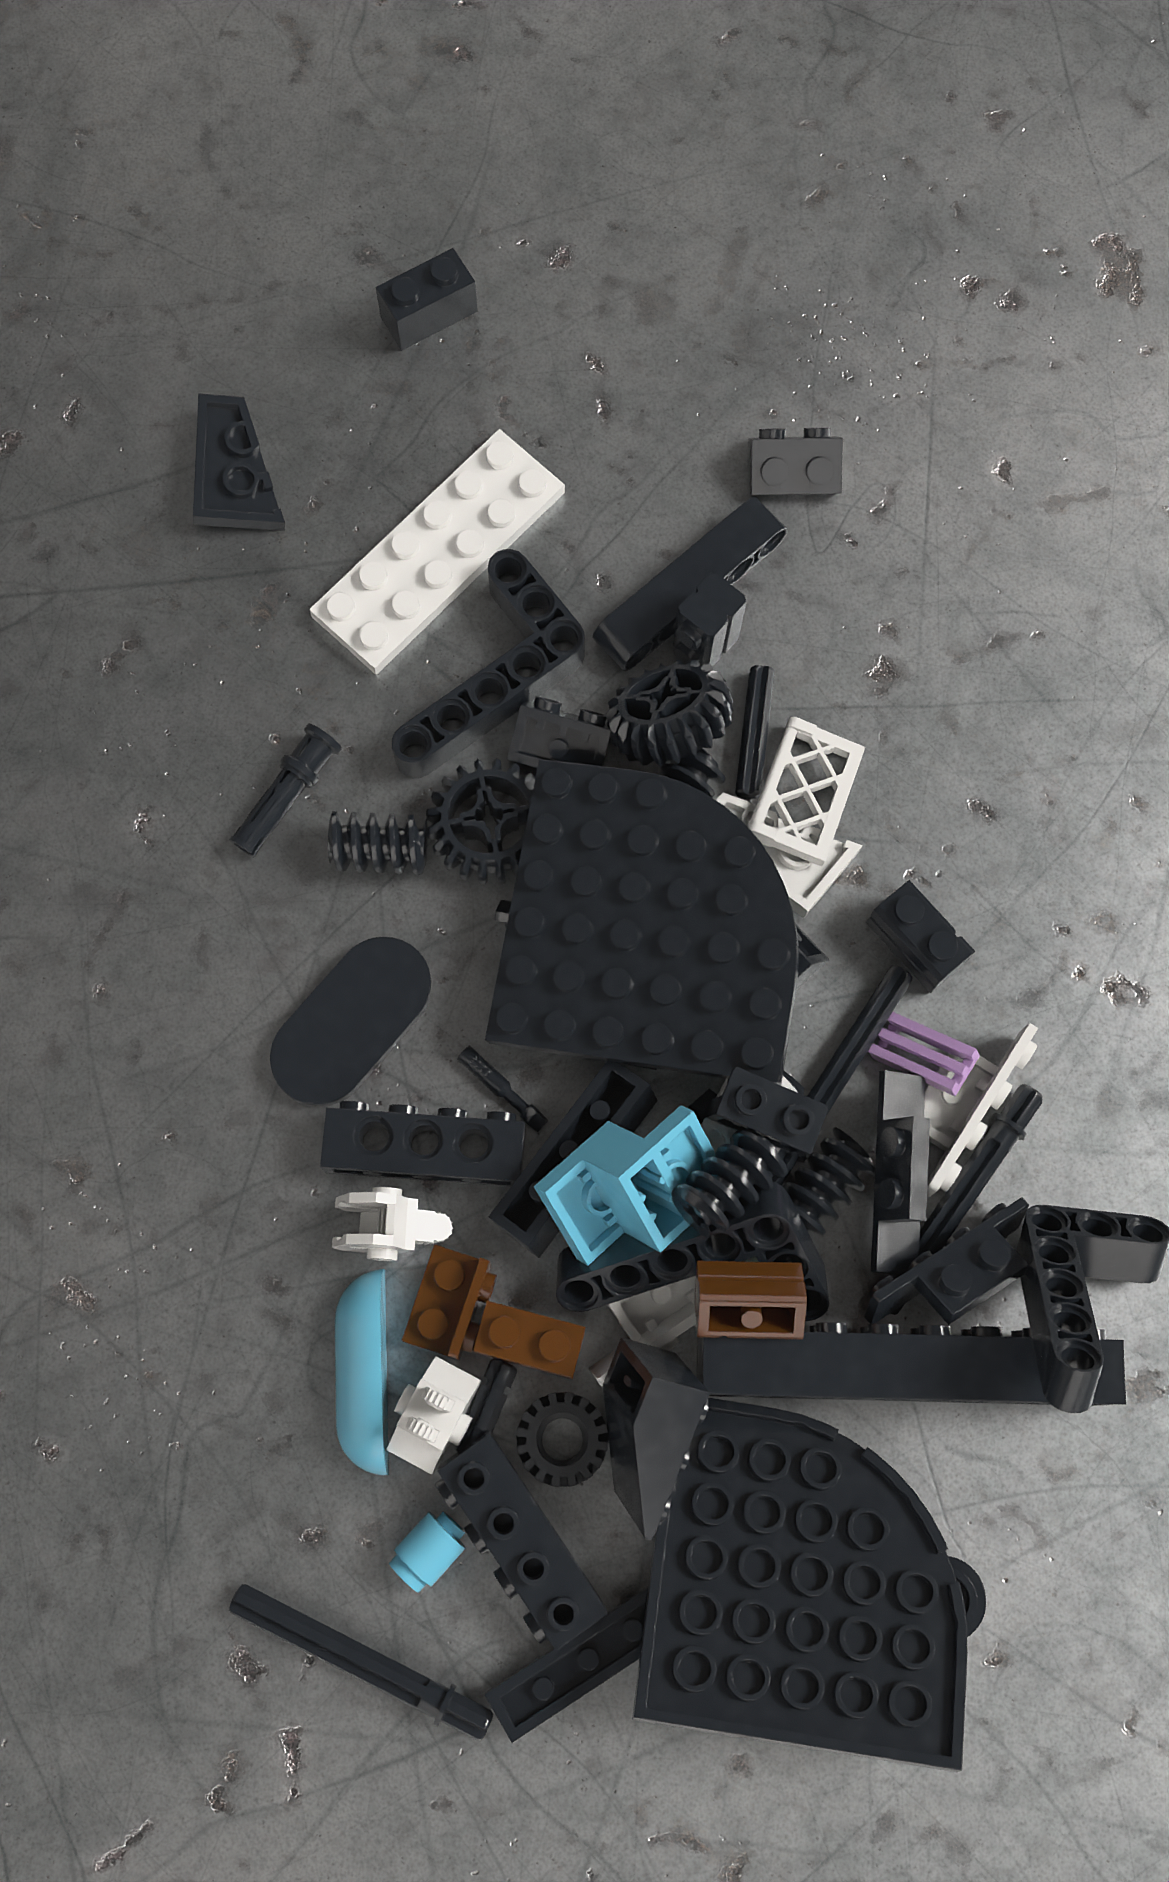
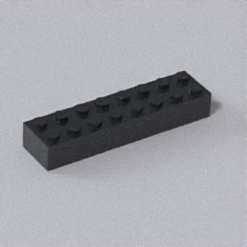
M820 1322L809 1326V1332H804L803 1339L727 1338L726 1336H721L720 1338L697 1337L696 1377L710 1392L709 1396L1051 1405L1045 1399L1042 1391L1030 1328L1011 1331V1337H1003L1002 1327L974 1326L971 1329H962L961 1336L951 1335V1326L919 1325V1328H910V1334H899V1325L867 1324V1327H860V1333H847V1323ZM1097 1329L1104 1355V1364L1092 1406L1126 1405L1124 1340L1106 1339V1330Z

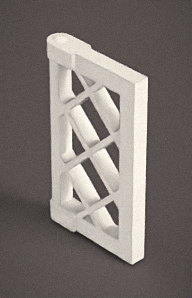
M790 717L786 723L783 736L748 828L762 844L769 847L773 846L822 867L826 861L865 747L816 727L817 725L797 717ZM795 738L809 743L813 750L793 757L790 752ZM834 753L846 758L841 774L836 775L826 756L827 754ZM817 758L827 779L808 785L798 764ZM789 768L799 789L779 795L776 790L783 770ZM832 786L835 792L828 812L823 813L812 792ZM804 796L814 817L794 823L784 802ZM775 806L785 827L776 829L764 824L769 807ZM816 824L821 828L816 845L803 840L798 831Z

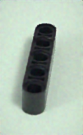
M756 497L748 499L609 614L598 625L592 638L623 671L632 669L675 633L678 606L691 592L696 593V587L710 572L718 573L733 585L781 543L787 534V527Z

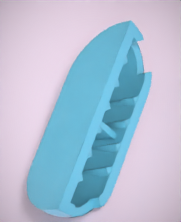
M385 1269L367 1272L351 1282L342 1293L335 1312L337 1437L344 1453L356 1466L377 1475H389V1451L386 1450L388 1447Z

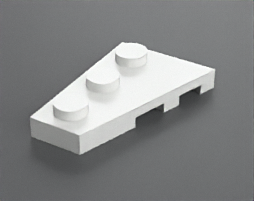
M723 792L716 801L728 808L748 827L756 805ZM768 810L764 824L776 829L785 827L782 819L778 818L776 812ZM810 826L798 832L803 840L816 845L821 829ZM833 839L826 861L821 867L773 846L769 847L762 844L772 858L784 882L793 911L802 918H805L863 846L849 840L842 843Z

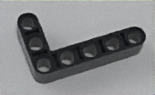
M503 549L496 552L488 563V578L491 596L524 636L525 640L394 732L392 750L396 765L405 776L422 778L429 775L518 712L523 703L532 702L536 696H541L582 665L585 657V634L581 624L528 559L519 551ZM506 573H513L519 576L513 582H503L498 579ZM532 607H541L547 611L544 615L537 617L526 613ZM567 640L572 642L575 647L569 651H560L554 648L553 645L556 642ZM531 666L537 669L538 673L532 677H522L516 671L521 667ZM487 692H494L501 696L493 704H485L478 700L482 694ZM450 718H457L464 722L459 729L454 731H448L441 727V724ZM413 744H419L426 748L425 752L418 757L410 758L403 754L404 750Z
M773 1182L774 1186L770 1191H764L755 1184L753 1185L759 1196V1201L755 1205L749 1204L741 1197L738 1199L745 1211L741 1218H735L727 1211L724 1212L730 1224V1228L726 1232L720 1231L711 1224L709 1226L711 1236L708 1238L702 1236L689 1226L661 1253L624 1233L589 1266L577 1260L569 1246L561 1251L557 1263V1301L563 1308L574 1312L593 1310L696 1276L697 1261L740 1262L755 1256L758 1262L802 1264L803 1282L805 1283L807 1295L805 1321H812L822 1317L828 1311L830 1305L824 1262L788 1192L783 1186Z
M1035 1205L1026 1210L1016 1251L1029 1264L1020 1280L1042 1391L1045 1399L1053 1407L1068 1413L1087 1411L1092 1406L1104 1364V1355L1085 1277L1133 1283H1152L1157 1281L1161 1275L1169 1248V1227L1162 1221L1143 1215L1052 1205Z

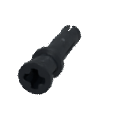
M308 723L304 728L306 735L290 756L284 755L280 760V768L282 770L248 814L242 825L229 839L240 850L253 858L303 790L317 784L319 781L317 774L331 755H338L342 750L341 745L333 737L311 723Z

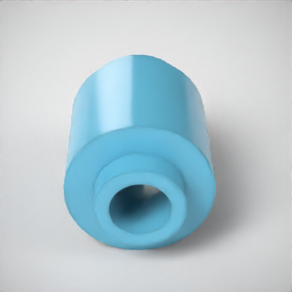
M443 1511L438 1517L428 1512L394 1549L397 1555L389 1562V1565L406 1584L419 1593L426 1584L432 1587L466 1549L460 1541L466 1532L446 1512Z

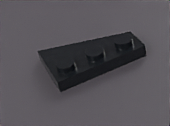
M198 393L193 525L285 531L282 511L278 507L273 492V484L260 452V444L245 398Z

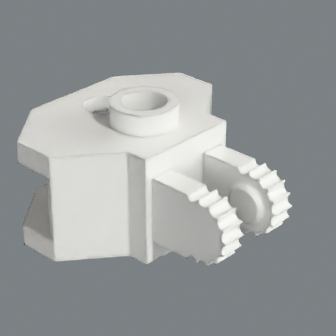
M373 1187L372 1192H352L336 1197V1208L350 1212H361L359 1234H344L342 1237H333L332 1248L342 1251L367 1253L368 1260L397 1261L398 1253L415 1250V1244L421 1245L424 1243V1245L444 1242L452 1234L451 1230L453 1227L451 1224L453 1222L449 1220L450 1217H447L446 1213L441 1214V1212L417 1210L418 1199L402 1196V1189Z
M435 1356L417 1387L408 1384L394 1410L395 1413L401 1415V1418L396 1425L397 1427L386 1450L420 1469L434 1474L450 1443L458 1446L472 1421V1417L466 1415V1412L478 1390L481 1380Z

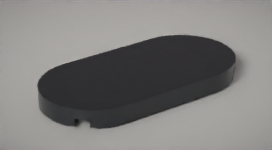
M375 937L357 944L339 961L283 1024L273 1040L270 1051L271 1070L277 1084L290 1098L308 1106L333 1105L348 1099L358 1090L419 1020L428 1007L432 980L427 962L421 953L411 944L398 938Z

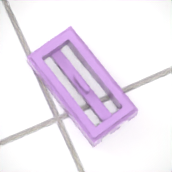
M892 1012L888 1018L890 1023L888 1028L881 1029L878 1034L880 1041L877 1045L872 1044L868 1051L872 1059L905 1074L922 1076L927 1084L956 1096L980 1056L977 1049ZM901 1031L909 1036H912L918 1040H921L927 1044L939 1048L947 1053L963 1059L962 1063L956 1061L930 1048L918 1044L910 1039H907L899 1035V1033ZM892 1045L955 1074L950 1079L889 1051Z

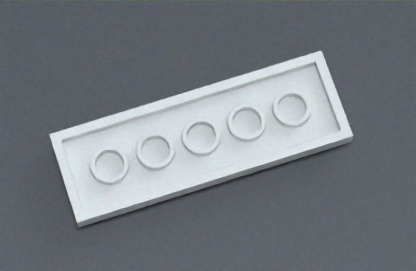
M497 430L309 609L311 617L377 675L488 568L489 560L496 552L507 549L565 493V484L502 430Z

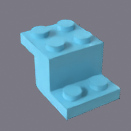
M680 1105L645 1138L607 1121L540 1180L534 1188L576 1259L587 1266L624 1233L661 1253L690 1226L676 1209L672 1201V1190L678 1184H686V1178L692 1171H701L703 1161L708 1157H715V1151L694 1111Z

